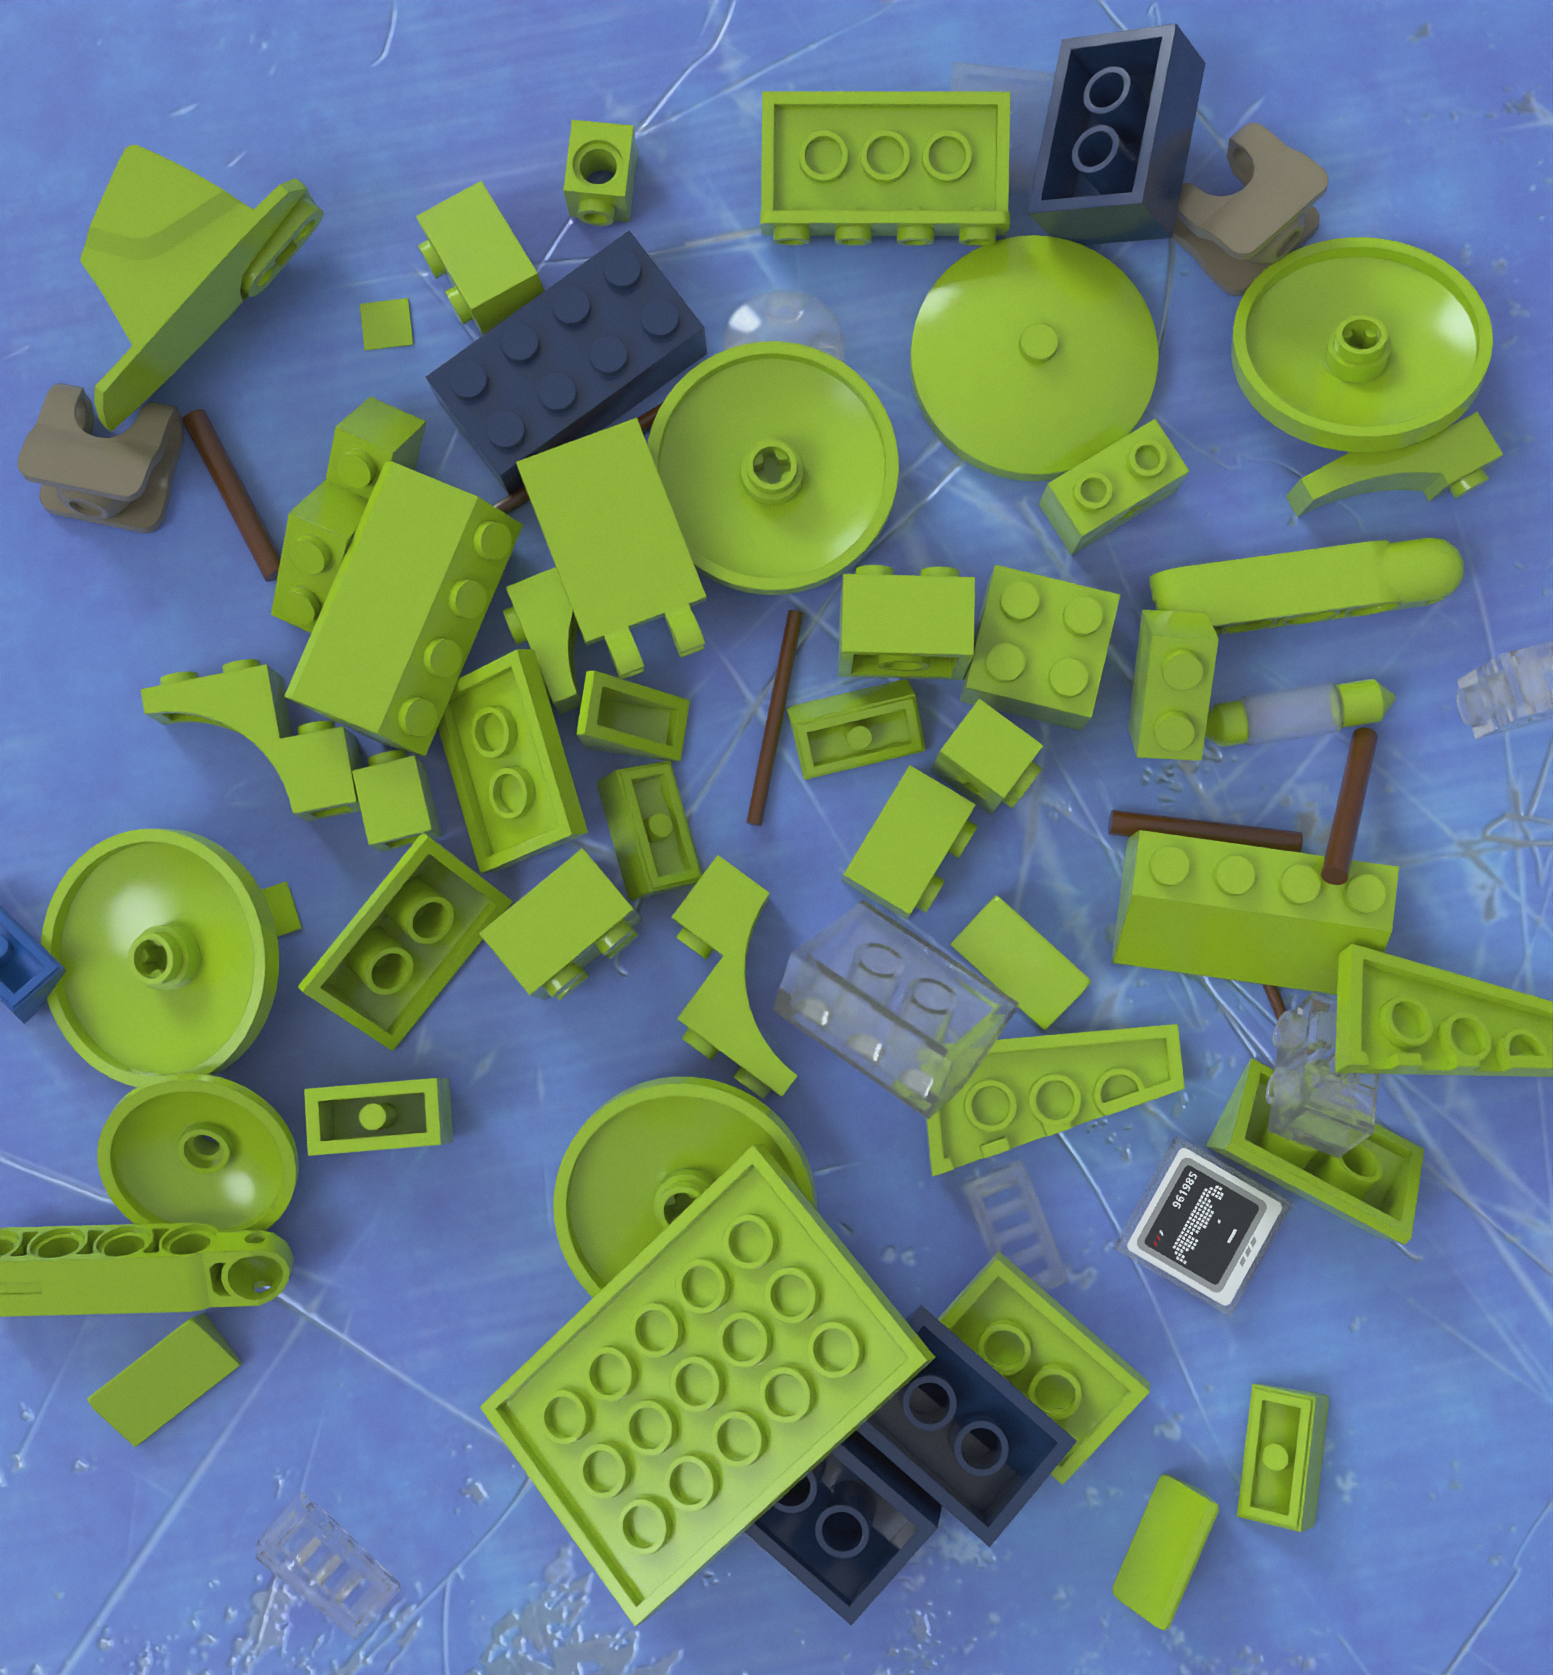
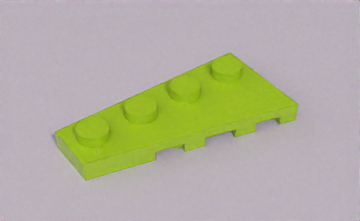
M1351 944L1342 950L1338 956L1335 1073L1553 1077V1001Z
M1178 1024L919 1047L930 1174L932 1177L968 1163L1011 1150V1148L1063 1132L1088 1121L1108 1116L1185 1089Z

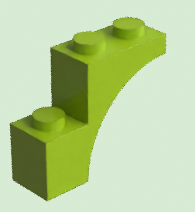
M370 396L335 426L326 479L293 508L288 515L271 610L272 616L312 633L385 462H395L416 471L426 421Z
M554 567L507 586L506 589L513 606L502 611L516 644L519 645L528 641L530 648L534 649L548 698L552 699L559 714H563L580 707L582 702L577 687L574 663L575 642L579 625L558 571Z
M256 659L237 660L224 664L222 666L223 673L199 677L197 672L171 673L160 678L159 686L140 689L144 714L163 725L173 723L211 724L237 732L252 741L275 767L288 794L293 814L309 822L361 811L352 770L362 768L356 736L343 726L336 727L335 721H316L297 727L298 735L292 736L282 676L267 664L261 665V662Z
M717 855L671 917L675 923L682 927L676 938L705 960L708 959L713 951L722 957L677 1019L688 1027L681 1038L711 1061L721 1051L740 1065L733 1077L762 1099H765L771 1089L782 1097L797 1075L783 1064L762 1037L750 1009L746 987V959L749 942L758 918L770 900V893Z

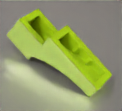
M1475 412L1435 436L1407 447L1379 452H1349L1301 478L1285 497L1297 517L1340 499L1378 491H1423L1429 502L1450 491L1453 497L1458 499L1489 480L1485 470L1497 461L1503 453L1479 413Z

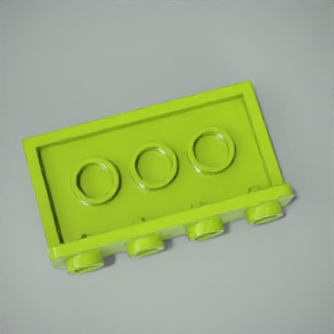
M762 91L760 212L762 236H773V243L787 246L809 244L810 236H835L836 244L846 246L871 244L872 236H897V244L905 246L933 244L934 236H959V244L965 246L995 244L996 236H1006L1010 227L1008 203L1011 92Z

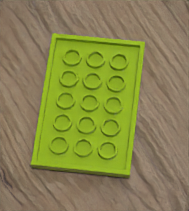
M763 1144L752 1145L499 1387L480 1406V1409L636 1627L654 1615L936 1357Z

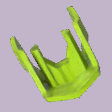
M130 145L124 149L89 226L85 246L80 258L84 268L102 292L132 344L130 349L95 385L94 403L98 418L110 432L123 423L218 331L249 296H256L263 291L316 230L322 220L323 210L315 204L307 190L308 188L297 178L279 184L255 209H252L222 188L157 153L138 145Z

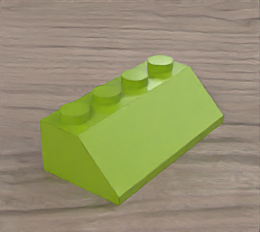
M386 461L284 697L381 744L425 757L523 524L476 495L395 462Z
M1139 830L1127 838L1111 963L1337 996L1338 956L1342 950L1351 944H1356L1385 952L1393 929L1399 867L1352 860L1347 882L1342 885H1332L1325 882L1321 877L1325 856Z

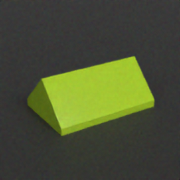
M422 832L298 985V988L386 1048L394 1051L482 941L483 938L479 933L501 916L513 901L439 842Z
M1251 1058L1228 1100L1206 1147L1377 1238L1405 1245L1412 1238L1424 1148Z

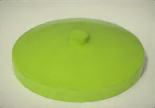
M1040 235L1015 236L997 240L995 244L981 246L971 251L950 266L935 282L928 292L915 322L910 348V375L918 406L926 422L935 435L954 454L970 465L1002 478L1019 481H1049L1056 479L1133 432L1151 399L1155 387L1159 359L1158 340L1153 319L1142 295L1124 272L1110 260L1082 244L1067 239Z
M1348 237L1317 242L1290 252L1281 260L1272 263L1254 279L1245 291L1235 314L1231 340V359L1233 370L1242 392L1251 405L1277 428L1297 439L1319 447L1347 452H1379L1407 447L1433 437L1448 428L1467 411L1483 385L1492 355L1493 333L1488 311L1476 289L1459 271L1444 260L1427 251L1402 242L1381 238Z
M782 341L747 343L729 348L701 362L689 371L667 395L652 424L647 442L696 570L716 583L746 593L760 595L798 593L823 585L842 575L854 566L878 539L892 510L897 489L899 456L896 437L888 414L878 396L861 376L842 361L828 353L797 343Z
M154 828L119 833L101 841L79 857L61 879L51 898L42 928L40 944L66 969V972L47 997V1001L52 1015L66 1040L96 1070L113 1080L134 1087H138L153 1079L173 1074L196 1073L214 1076L237 1061L258 1037L268 1018L277 990L279 976L278 938L275 923L262 890L245 866L225 848L204 836L179 829Z
M659 1078L630 1087L610 1098L585 1121L572 1139L561 1161L554 1186L553 1213L556 1234L565 1260L578 1282L592 1298L596 1296L752 1145L763 1144L817 1210V1194L811 1167L803 1148L793 1132L777 1114L757 1098L726 1083L706 1078Z

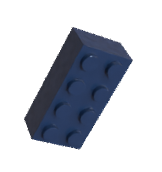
M629 230L426 376V379L439 404L509 495L524 486L517 468V461L603 430L707 354L705 327Z

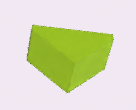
M595 670L586 671L576 735L585 749L680 762L690 700Z

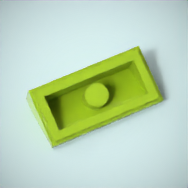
M906 679L792 705L787 708L804 780L926 751L915 692Z
M670 760L618 769L600 779L597 783L598 791L629 900L643 899L696 884L701 878L702 873Z
M997 895L983 907L950 944L953 949L1043 1031L1092 983L1083 972Z
M203 1312L183 1323L86 1400L94 1411L128 1442L137 1447L241 1366L242 1362L206 1313Z
M1252 1384L1237 1517L1298 1532L1306 1531L1315 1526L1329 1409L1328 1395L1263 1384Z
M1162 1474L1158 1478L1112 1586L1113 1595L1155 1627L1166 1631L1167 1628L1169 1629L1220 1510L1219 1505L1205 1491L1169 1474Z

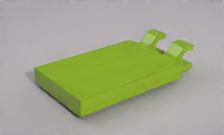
M634 418L517 461V468L586 646L605 639L620 679H627L643 673L645 668L630 629L662 617L666 620L680 658L704 650L703 645H705V641L690 607L705 602L707 596L638 419Z

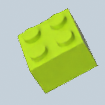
M864 565L857 567L855 574H843L839 613L838 677L963 680L974 655L975 577H959V570L951 567L924 568L920 571V576L894 575V568L884 565Z
M995 565L987 583L974 637V655L966 671L959 701L975 705L978 699H981L997 711L1081 731L1093 715L1120 594Z
M582 848L482 930L479 935L530 996L546 1000L551 996L552 998L557 997L561 1001L589 978V975L583 968L601 953L603 956L606 955L608 959H612L639 936L633 927L642 918Z

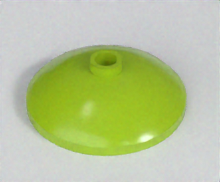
M183 1073L167 1075L143 1083L133 1089L118 1102L110 1113L101 1131L97 1148V1164L103 1186L115 1206L133 1224L197 1222L210 1224L216 1227L218 1231H266L282 1216L289 1205L299 1173V1159L294 1138L278 1112L266 1100L250 1089L231 1080L207 1074ZM202 1135L210 1136L218 1142L207 1141Z

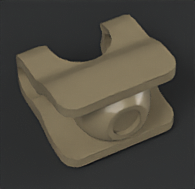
M1247 123L1229 138L1226 156L1232 173L1242 182L1245 188L1232 195L1214 196L1198 189L1191 183H1183L1173 232V239L1195 258L1204 272L1223 291L1233 296L1244 295L1247 288L1264 269L1272 263L1281 260L1288 253L1297 250L1318 230L1320 215L1312 205L1325 194L1328 186V175L1321 166L1305 154L1289 148L1259 123Z
M64 383L53 385L45 397L37 423L27 435L18 457V469L24 478L30 482L42 484L39 494L40 502L47 512L54 515L141 533H150L157 530L163 522L168 507L173 475L184 442V424L176 406L150 402L141 407L133 425L122 434L110 438L92 436L95 421L92 401L85 393L84 388Z

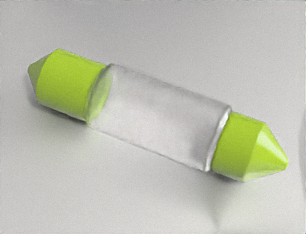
M1375 679L1336 685L1328 682L1241 696L1239 700L1216 703L1209 710L1205 738L1221 747L1239 744L1253 746L1339 732L1341 728L1381 722L1396 698L1392 692Z

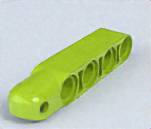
M1421 538L1398 542L1378 540L1172 568L1153 574L1149 577L1152 601L1156 606V610L1207 613L1217 636L1429 606L1442 601L1459 587L1464 577V561L1455 546L1440 538Z
M197 1222L0 1228V1317L193 1312L210 1307L260 1306L272 1301L283 1292L293 1270L294 1257L287 1241L274 1232L263 1230L218 1231L216 1227L210 1224ZM271 1286L268 1290L261 1293L255 1291L260 1287Z

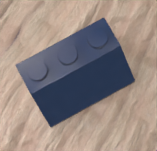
M920 1305L905 1320L936 1358L866 1420L857 1431L986 1545L991 1547L1077 1441L935 1316Z
M855 1430L754 1522L745 1533L847 1623L852 1625L937 1530L942 1505Z

